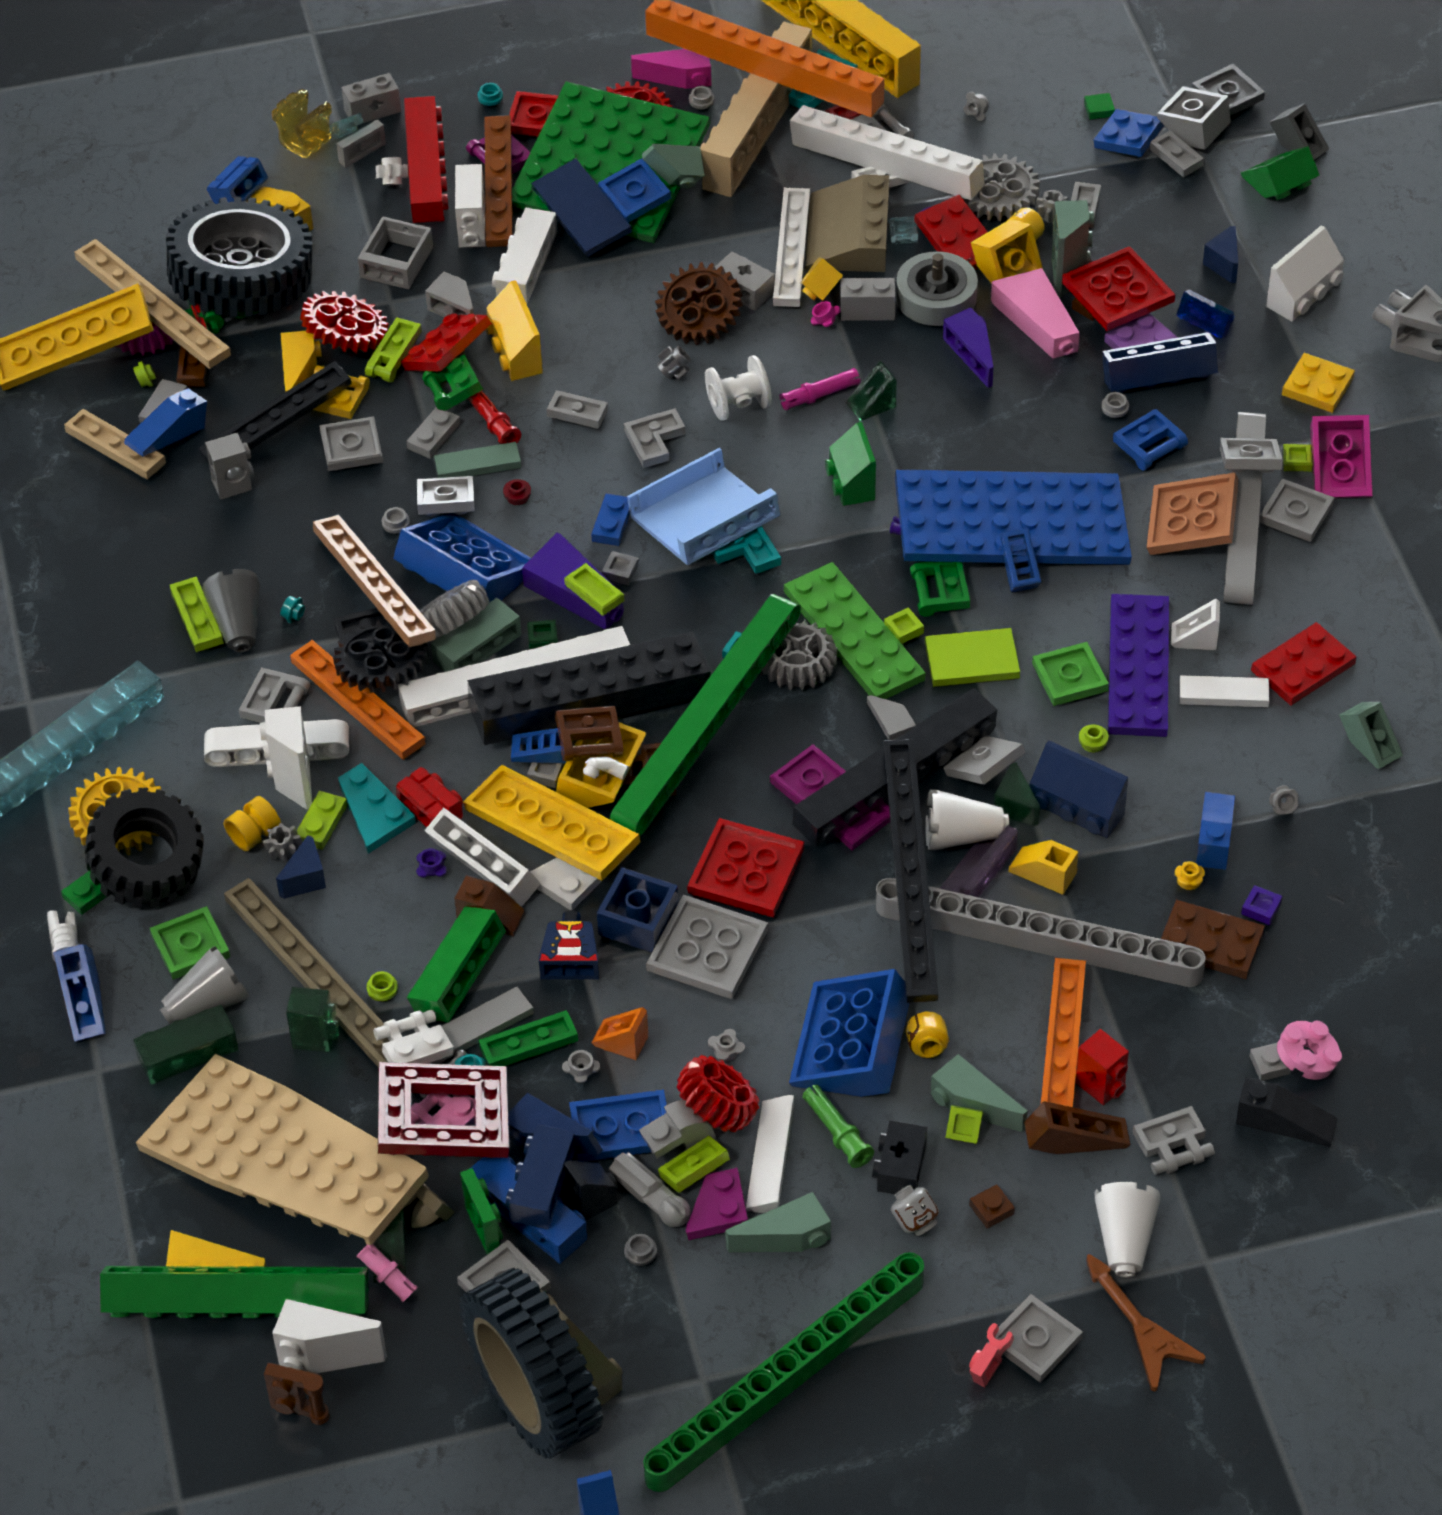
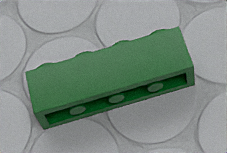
M467 906L463 908L407 996L415 1012L420 1010L423 1013L433 1010L436 1021L449 1023L506 932L495 910Z

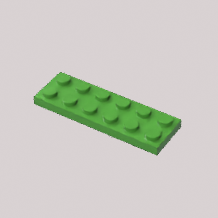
M833 562L784 584V593L791 601L800 604L801 613L811 625L816 622L818 629L826 628L828 635H832L835 647H837V657L868 695L887 699L925 681V671Z

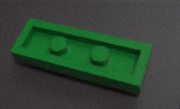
M566 1010L478 1041L487 1066H506L577 1042L578 1033Z

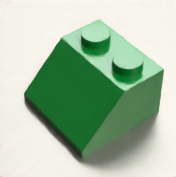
M1309 146L1281 153L1240 172L1242 177L1264 198L1275 196L1276 200L1289 196L1291 194L1290 189L1296 187L1297 190L1312 185L1311 179L1320 176Z
M858 422L829 447V459L825 460L827 475L833 476L832 488L834 495H839L842 506L875 500L876 460L863 423Z

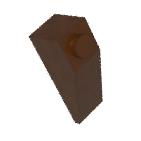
M1043 1101L1024 1121L1029 1149L1052 1154L1126 1149L1131 1145L1126 1120L1117 1116Z

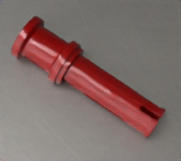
M482 390L467 398L487 422L488 431L498 437L499 444L516 442L517 444L522 436L520 429L510 423L509 416L504 412H500Z

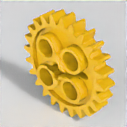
M121 767L117 768L116 774H111L110 770L106 768L105 776L103 777L95 772V781L91 782L88 779H84L85 789L76 787L77 797L70 798L71 807H68L74 836L80 837L81 844L83 846L86 845L89 822L91 819H94L92 817H94V812L101 805L105 806L106 799L111 797L109 794L118 793L116 797L119 798L121 791L131 789L133 793L138 792V788H148V792H156V789L161 790V787L155 786L153 778L146 780L144 772L134 776L133 768H130L126 774H122ZM136 831L121 837L115 846L119 852L124 849L126 854L130 855L131 847L135 846L137 850L142 851L141 843L143 841L151 845V835H159L147 831Z

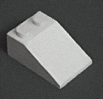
M288 1299L285 1300L272 1333L279 1365L318 1374L385 1362L387 1357L381 1321Z

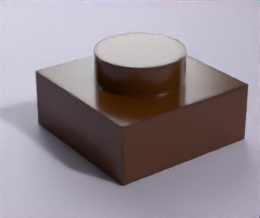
M997 1184L970 1198L969 1206L987 1229L1015 1213V1207Z

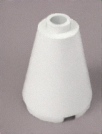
M940 790L929 791L927 806H932V808H929L925 819V837L928 850H938L1002 837L1003 832H1008L1009 815L1003 813L1002 807Z
M1134 1182L1104 1184L1101 1186V1192L1097 1189L1095 1190V1203L1108 1266L1119 1277H1133L1135 1273L1142 1270L1160 1204V1193L1147 1185L1146 1191L1137 1189V1183Z

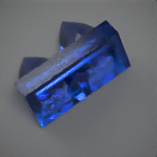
M1190 289L1184 291L1176 316L1220 339L1227 336L1230 324L1234 320V312Z

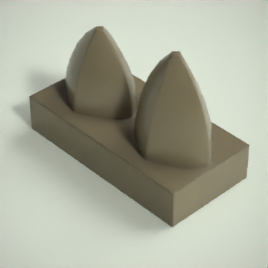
M425 1183L422 1184L403 1207H407L419 1198L412 1212L411 1226L413 1228L427 1226L439 1217L447 1221L455 1213Z

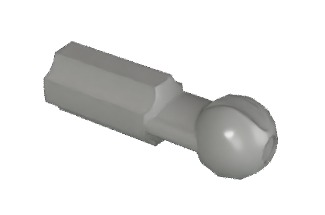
M622 1152L614 1159V1162L609 1167V1172L613 1174L617 1182L640 1202L645 1203L655 1211L664 1224L669 1227H680L688 1221L691 1210L686 1199L676 1196L663 1184L661 1179L632 1154Z

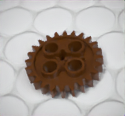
M700 262L696 269L690 263L689 270L686 272L680 267V275L676 276L671 273L672 282L663 281L665 290H658L657 292L660 299L655 300L658 308L655 311L661 326L665 328L668 335L673 334L676 341L682 337L685 344L691 338H693L695 345H698L700 338H704L705 342L709 343L711 335L718 340V332L722 330L728 333L726 325H736L733 316L741 315L738 307L743 306L741 300L743 295L737 280L733 278L730 271L726 273L723 266L716 270L714 263H710L708 268H705L703 262Z

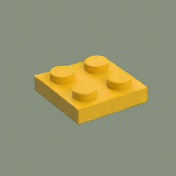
M1303 353L1284 384L1282 395L1333 413L1354 379L1355 370Z

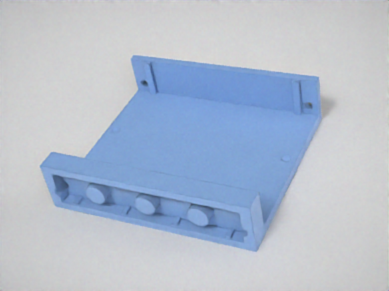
M720 448L627 496L631 519L686 565L699 560L780 516L777 493L771 488L761 494L756 493L724 467L722 449Z

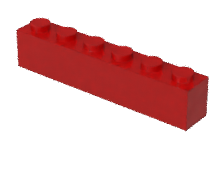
M435 96L404 98L413 223L444 221V210H449L448 195L442 194V192H447L446 176H441V174H446L445 158H440L445 156L444 141H439V139H444L442 123L437 124V122H442L441 106H436Z

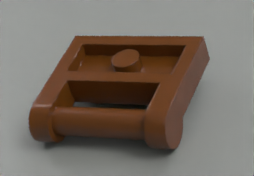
M615 706L556 711L555 720L563 761H572L573 757L612 754L613 757L623 756V741ZM601 738H610L611 743L572 746V741Z
M273 1363L267 1364L264 1378L271 1408L282 1414L295 1413L308 1416L311 1422L316 1425L325 1424L329 1420L330 1413L328 1406L324 1404L322 1395L324 1383L320 1375Z

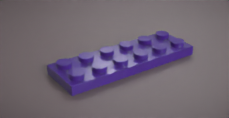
M1111 594L1108 734L1167 737L1169 596Z

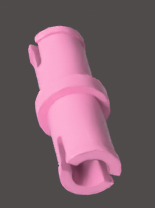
M367 1244L356 1256L378 1276L376 1280L379 1283L383 1281L402 1302L418 1288L397 1268L398 1264L394 1260L391 1262L373 1244Z

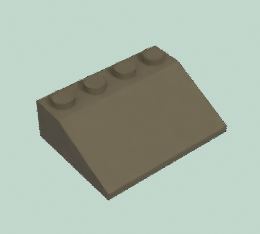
M861 175L810 193L805 270H810L815 261L820 257L837 271L885 272L890 175Z

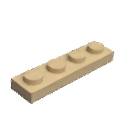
M85 409L79 411L64 424L66 433L147 480L166 464L165 455L158 451H154L144 457L124 444V439L128 434Z

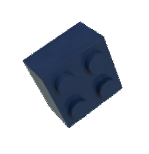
M621 867L597 911L598 935L652 953L679 903L678 885Z

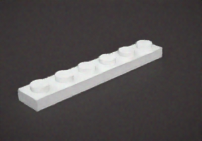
M784 188L773 306L800 307L802 284L800 282L803 279L810 202L809 188Z

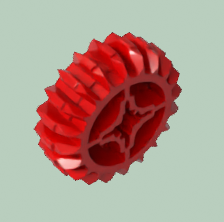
M703 1055L699 1058L694 1057L682 1069L677 1079L678 1085L676 1087L680 1092V1098L686 1100L685 1106L692 1108L694 1115H700L703 1118V1122H709L713 1128L720 1127L725 1132L728 1130L731 1132L743 1130L757 1114L760 1101L756 1095L757 1091L750 1086V1080H746L742 1076V1072H737L733 1065L728 1066L723 1060L717 1061L713 1056L708 1058Z

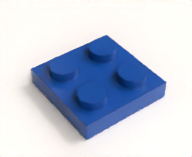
M1116 109L1094 138V147L1142 157L1150 146V141L1156 138L1164 125L1156 116Z
M642 158L598 183L600 189L628 223L671 199L670 190Z

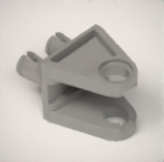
M1427 285L1422 287L1413 297H1409L1400 290L1395 289L1388 299V305L1399 310L1394 312L1383 304H1379V307L1375 308L1372 315L1373 320L1391 329L1390 349L1434 362H1442V351L1433 348L1435 345H1442V325L1437 322L1442 320V299Z

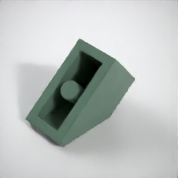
M652 144L642 154V159L669 185L691 188L705 176L700 146Z
M1361 702L1339 714L1350 742L1377 769L1403 756L1381 702Z

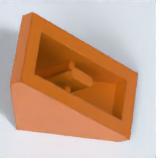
M641 1007L603 1019L591 1043L597 1048L637 1060L649 1036L647 1010Z

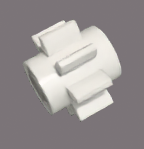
M400 157L382 158V165L376 166V178H382L383 185H401L402 178L408 177V164H401Z

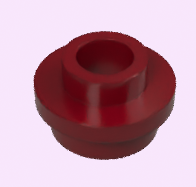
M521 479L511 480L504 485L503 495L510 504L522 505L528 501L531 495V486L528 482Z

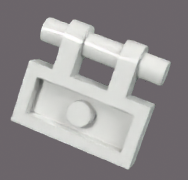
M419 1010L410 1013L408 1018L395 1021V1019L386 1021L384 1026L373 1030L377 1041L387 1037L389 1039V1042L382 1044V1052L388 1062L427 1064L453 1055V1045L441 1025L428 1028L426 1025L436 1021L433 1010L423 1013ZM414 1029L416 1032L404 1037L401 1035L402 1032Z

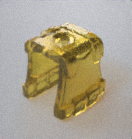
M300 89L296 93L292 92L286 96V100L282 99L277 104V108L272 110L271 114L272 120L275 121L279 129V142L288 150L306 159L311 154L317 152L322 147V144H326L332 139V134L329 132V115L332 113V106L330 103L325 102L307 115L308 91Z

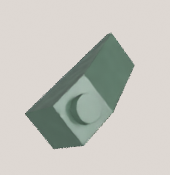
M959 1054L931 1076V1095L939 1105H945L949 1110L951 1105L983 1111L982 1121L1019 1132L1025 1130L1024 1121L1027 1119L1028 1111Z
M811 1192L725 1230L726 1249L729 1253L802 1252L811 1247H820L827 1240L831 1239V1221L814 1193Z

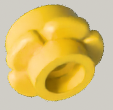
M1191 861L1184 862L1182 866H1177L1175 869L1177 883L1186 890L1198 888L1205 876L1203 867Z

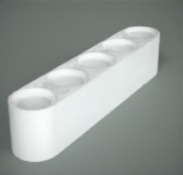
M337 719L303 721L310 761L340 759L348 755L349 726L345 721ZM260 724L216 727L207 730L204 735L205 763L213 767L266 764V761L270 759H265L263 742L267 740H261Z

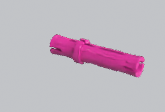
M851 368L848 371L811 384L803 383L800 388L781 393L780 400L785 399V401L781 402L784 410H789L804 403H815V399L854 385H859L860 378L855 379V377L859 376V373L855 368Z

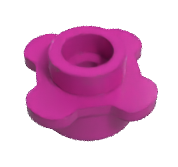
M829 301L819 302L812 309L813 317L810 322L812 325L821 324L824 327H829L836 319L835 316L840 313L841 309L838 305L832 306Z

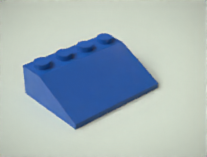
M454 513L402 528L393 557L394 560L403 564L405 569L416 572L424 577L428 583L436 584L446 591L468 580H477L485 589L489 603L495 598L502 601L523 582L522 567L531 559Z
M896 969L813 983L789 1081L791 1086L806 1089L810 1087L813 1089L812 1085H819L822 1091L860 1097L890 1092L909 1003L906 1000L905 981Z

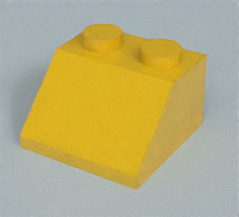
M1010 219L971 242L977 266L991 284L995 280L1043 269L1032 226L1029 223Z

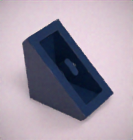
M1230 226L1207 242L1204 247L1203 264L1230 283H1236L1238 272L1236 226Z
M307 835L276 877L279 897L286 899L326 888L323 867L313 837Z

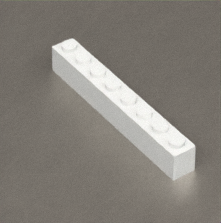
M804 105L790 119L792 143L795 146L862 167L871 166L876 168V171L881 170L888 175H894L898 178L955 196L960 194L962 198L972 200L985 185L983 160Z
M619 626L562 642L551 643L539 648L521 651L516 654L494 658L489 661L467 665L447 672H440L424 678L410 680L408 685L398 684L400 704L406 721L413 727L471 713L468 705L467 680L628 646L630 643L623 627Z

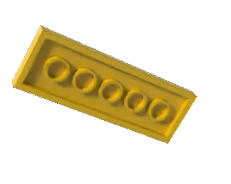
M139 283L0 338V387L2 390L5 391L154 331L143 289Z
M504 765L498 767L463 801L465 810L601 881L640 843L639 834Z

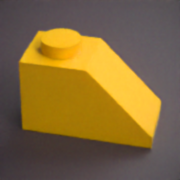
M819 257L800 282L804 286L802 292L813 301L817 297L823 301L843 275L827 261Z

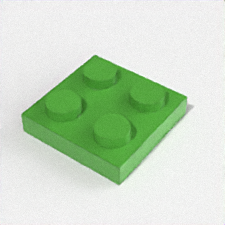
M1088 642L1035 655L1032 658V665L1053 706L1108 692L1109 683Z
M207 906L150 928L151 936L172 980L186 975L214 945L225 960L231 958L229 949Z

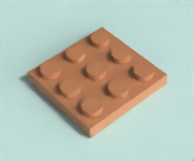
M1236 472L1154 485L1147 539L1149 554L1155 555L1232 543L1239 481Z

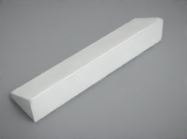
M794 1095L762 1101L746 1211L765 1213L779 1207L794 1110Z

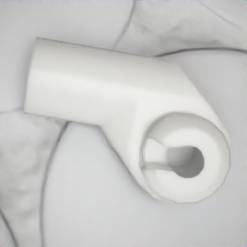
M590 757L585 762L587 765L583 769V773L595 779L599 776L600 770L623 780L627 775L629 766L610 757Z

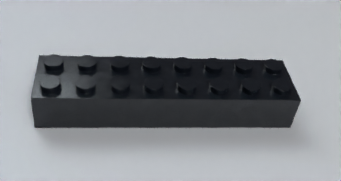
M689 632L467 680L468 705L485 746L512 740V735L555 729L557 728L555 715L558 710L615 706L617 716L690 701L696 697L710 678L711 671L694 633Z

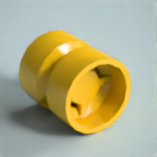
M256 796L243 806V811H235L223 822L230 839L243 851L252 849L261 842L262 834L268 837L269 833L267 830L273 829L281 823L273 806L261 796Z

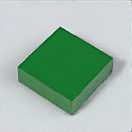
M1110 93L1084 96V105L1089 120L1108 118L1114 113L1115 108Z

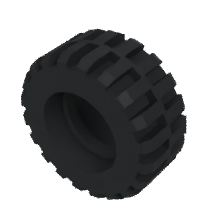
M138 788V792L133 793L131 789L121 791L119 798L113 795L106 799L105 806H99L94 812V819H91L89 822L86 837L85 864L86 869L91 871L90 878L94 885L101 884L100 891L106 897H109L111 894L115 896V902L124 905L126 901L132 903V908L140 909L141 904H149V908L159 907L161 901H164L165 904L175 901L176 894L183 896L189 890V885L194 883L197 878L203 853L204 836L201 833L202 826L198 818H193L194 811L189 805L182 806L181 799L177 796L172 795L170 798L165 796V791L156 789V792H148V788ZM136 831H147L165 839L172 848L173 853L160 863L140 865L123 857L115 844L126 834Z

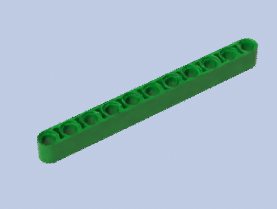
M771 594L615 805L611 812L610 820L639 834V837L645 832L792 630L800 616V604L776 594Z
M912 1252L899 1255L651 1449L643 1460L644 1479L647 1487L655 1492H665L916 1295L922 1289L924 1283L923 1259ZM906 1272H911V1273H914V1274H913V1275H906V1274H904V1273H906ZM881 1291H887V1292H890V1293H889V1294H881V1293H879V1292H881ZM862 1310L865 1311V1313L860 1314L856 1313L855 1311ZM837 1329L841 1330V1332L833 1333L831 1330ZM807 1349H815V1350H817V1351L810 1353V1352H806L805 1350H807ZM785 1368H788V1369H791L792 1371H790V1372H782V1371H780V1370L785 1369ZM758 1388L767 1389V1391L765 1392H758L755 1390ZM732 1408L742 1409L739 1412L730 1411ZM707 1428L717 1429L714 1432L704 1431ZM681 1448L691 1449L689 1452L678 1451ZM656 1468L665 1469V1471L660 1473L653 1472Z

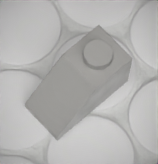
M443 271L425 291L428 311L444 318L453 313L457 315L473 313V305L467 283L458 276H453Z

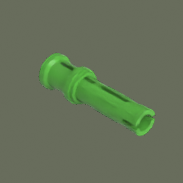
M812 1085L815 1094L810 1087L807 1088L803 1093V1099L810 1105L833 1135L834 1146L839 1150L842 1149L848 1157V1164L852 1168H859L867 1164L872 1159L875 1151L871 1145L865 1144L859 1136V1129L845 1121L819 1085Z

